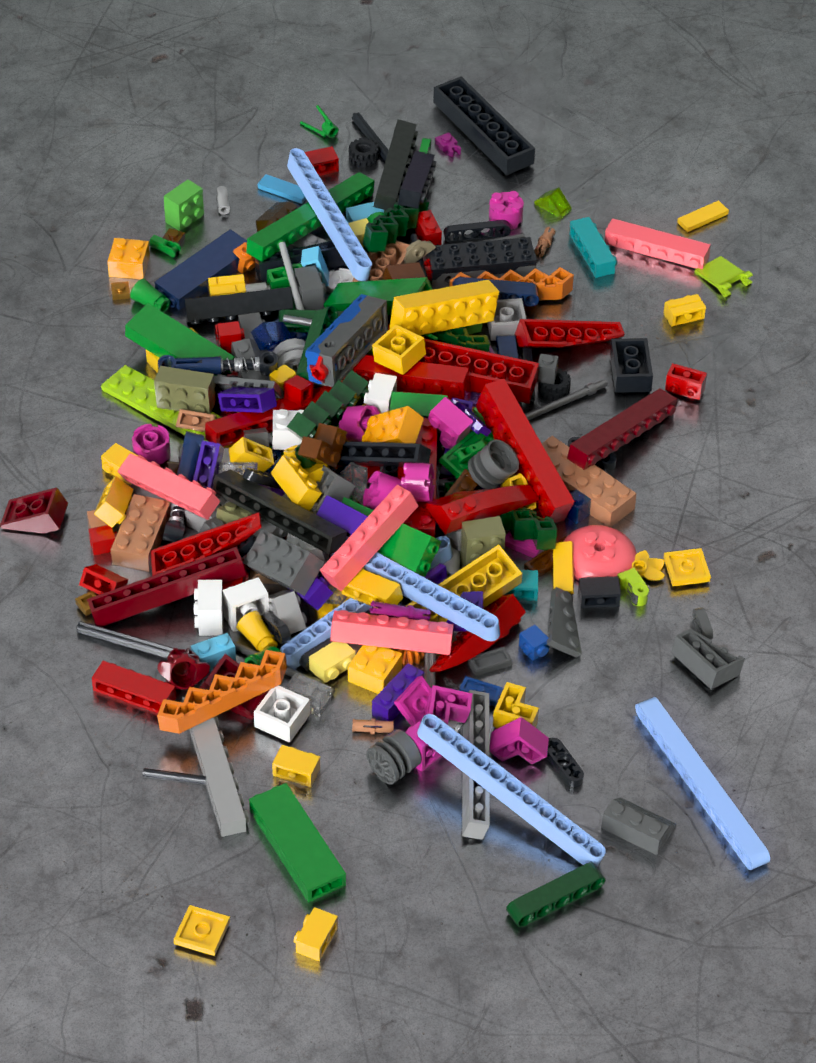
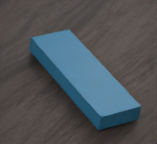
M267 174L258 183V189L303 204L306 200L302 190L296 184Z

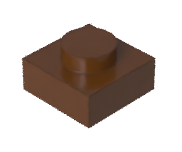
M169 228L163 238L181 245L185 239V232Z

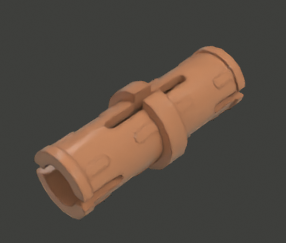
M547 227L543 235L539 237L538 244L534 249L536 256L541 252L539 257H543L546 249L550 247L551 240L556 233L554 228H551L550 232H548L550 227Z
M371 718V720L353 719L352 732H371V734L375 735V733H390L394 729V721L376 720V718ZM364 725H368V726H382V727H365Z

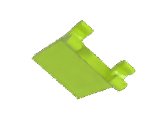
M722 256L706 263L703 269H695L697 275L714 285L724 297L731 295L728 289L732 287V283L741 280L745 286L752 283L749 277L753 276L750 271L741 270Z

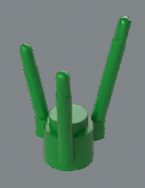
M319 105L316 108L326 120L322 124V131L300 121L301 125L321 134L323 137L333 138L339 131L338 127L328 118Z

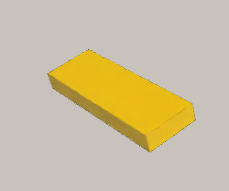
M718 200L679 217L677 223L686 232H690L728 215L729 210Z
M573 542L556 543V548L553 549V589L557 587L574 594Z

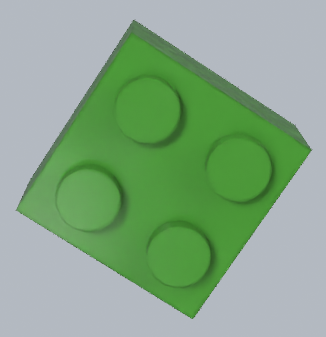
M187 179L164 195L165 222L181 231L198 218H201L204 215L203 188Z

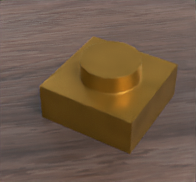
M129 281L111 283L113 300L130 298Z
M93 591L75 598L76 605L85 616L91 614L87 599L97 596Z

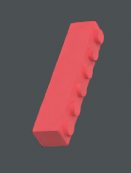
M613 218L605 230L606 245L696 269H703L710 256L711 244Z
M130 453L117 471L125 481L206 520L209 519L220 503L213 489L209 487L205 489L194 480L190 482L182 474L177 476L169 468L165 467L163 469L154 461L150 463L141 455L135 456Z
M396 485L325 563L320 571L330 585L342 591L414 512L418 504L411 492Z
M334 610L330 641L450 655L454 624L430 622L425 619L413 620L406 617L396 618L388 617L387 615H370L365 612L353 613L346 610Z

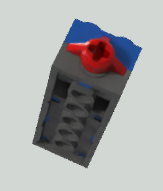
M360 294L326 328L316 341L307 348L305 353L309 381L333 387L338 380L342 381L373 348L372 345L388 331L386 300Z

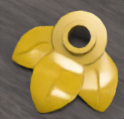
M644 550L635 555L631 569L635 568L641 577L648 580H661L665 577L664 573L661 572L665 560L649 558L648 552Z

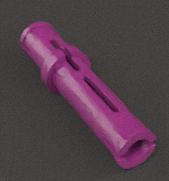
M372 601L370 604L372 607H378L370 608V613L406 617L413 620L425 619L429 621L430 616H423L431 614L429 609L414 608L413 605L401 606Z

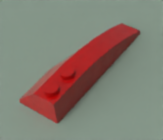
M520 319L515 332V338L519 347L536 348L590 345L621 338L625 335L620 322Z
M515 485L456 492L427 502L425 506L444 534H448L462 529V522L496 517L539 501V498L530 485Z
M255 513L151 550L152 576L236 547L262 528L260 513Z
M514 594L503 595L483 608L495 615L499 620L500 637L497 640L487 641L470 631H460L455 636L457 640L452 642L450 655L441 654L430 667V672L443 671L457 666L485 651L500 638L507 636L510 632L509 629L517 625L521 621V617L526 613Z

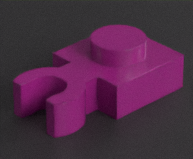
M449 132L435 137V144L443 152L448 151L450 157H454V152H457L459 155L461 154V147L458 146V141Z

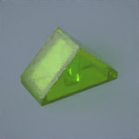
M559 187L544 193L534 201L535 205L559 218L565 216L572 209Z

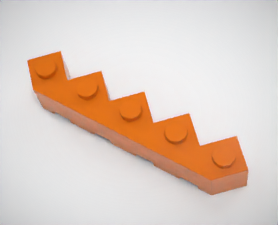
M559 267L550 276L535 268L525 277L510 269L500 278L487 271H484L477 278L534 283L538 289L539 301L561 300L573 290L574 275ZM460 272L459 274H457L454 278H452V279L449 281V287H450V286H453V285H452L453 280L456 279V278H458V277H468V278H471V277H469V276H467L466 274Z
M265 650L260 665L240 662L235 678L215 674L209 690L189 687L183 703L163 699L157 715L160 730L180 734L282 684L287 670L285 653Z

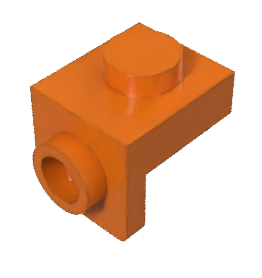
M246 242L233 251L240 259L237 270L241 274L255 267V257L246 253Z

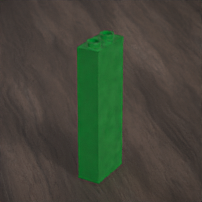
M427 277L338 283L324 303V307L333 306L337 311H344L360 294L386 300L387 315H391L394 297L433 289Z
M148 303L125 325V337L159 358L163 355H171L174 358L219 356L223 360L227 358L234 360L235 358L232 354ZM225 371L224 373L222 372V375L227 376L228 374H231L232 372H231V371Z
M345 497L342 500V503L366 516H369L374 511ZM402 524L377 553L425 577L431 568V563L439 551L442 541Z
M287 783L275 786L271 790L256 794L249 799L250 813L308 903L346 886L345 871Z

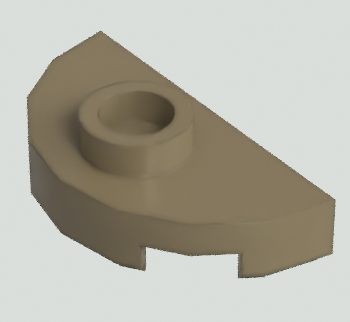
M429 240L413 242L406 249L405 264L417 262L434 250L436 246Z

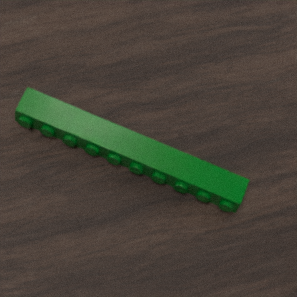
M358 172L328 191L341 213L346 211V208L353 207L373 195L375 180ZM308 202L247 238L246 253L262 262L280 251V242H285L287 247L316 230L322 224Z

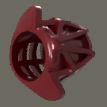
M173 648L167 657V661H160L158 663V671L166 679V682L181 690L194 687L208 675L210 670L209 664L207 662H200L199 656L190 648Z

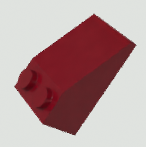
M57 487L10 499L0 527L1 529L43 534L57 531L61 527L68 502Z
M224 654L199 688L209 690L215 674L235 678L239 663L227 654ZM270 690L229 709V711L252 720L254 718V711Z

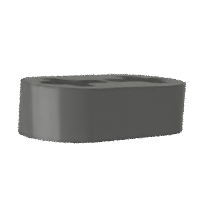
M693 609L692 616L697 632L712 640L713 629L705 609Z

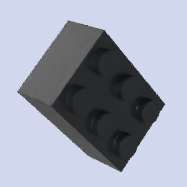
M611 339L610 359L615 393L651 392L653 372L648 339Z

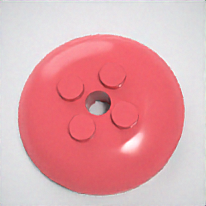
M589 525L578 528L571 532L563 541L573 542L574 579L578 581L579 578L615 577L617 574L631 569L632 562L637 554L634 544L624 533L604 525Z

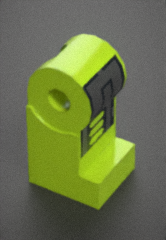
M632 568L617 574L620 590L625 589L631 597L632 604L644 606L648 601L649 588L636 569Z

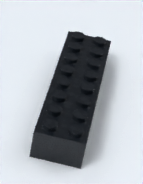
M462 76L434 87L433 103L506 175L534 164L535 148Z

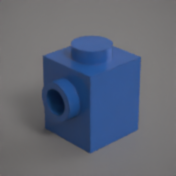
M533 625L519 634V647L525 655H528L534 661L549 652V645H547L549 637L536 625Z

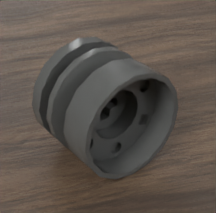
M497 439L490 441L468 461V470L471 477L484 489L498 488L519 469L518 457L514 450L505 442Z
M399 729L393 730L382 741L376 742L375 745H372L366 751V757L372 770L387 784H394L405 773L411 772L421 763V755L416 744L410 736Z

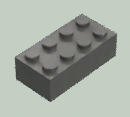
M263 529L243 561L244 565L256 573L303 596L306 595L325 563L313 553Z

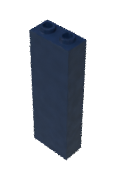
M231 229L156 280L154 282L155 288L170 300L172 308L182 309L184 307V300L198 298L209 290L208 278L230 276L238 271L240 259L233 251L244 242L247 243V240Z

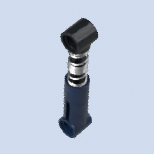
M266 351L260 357H255V359L252 357L245 359L243 357L234 358V360H229L228 358L223 360L221 356L174 358L171 355H163L158 360V369L160 366L214 375H222V372H233V370L235 372L255 370L260 371L265 376H269L270 373L278 368V356L272 351Z
M186 431L177 476L182 474L190 482L193 481L202 440L204 441L205 435ZM172 503L171 508L173 511L170 512L171 517L169 521H166L162 540L176 542L183 539L185 530L183 515L186 509Z

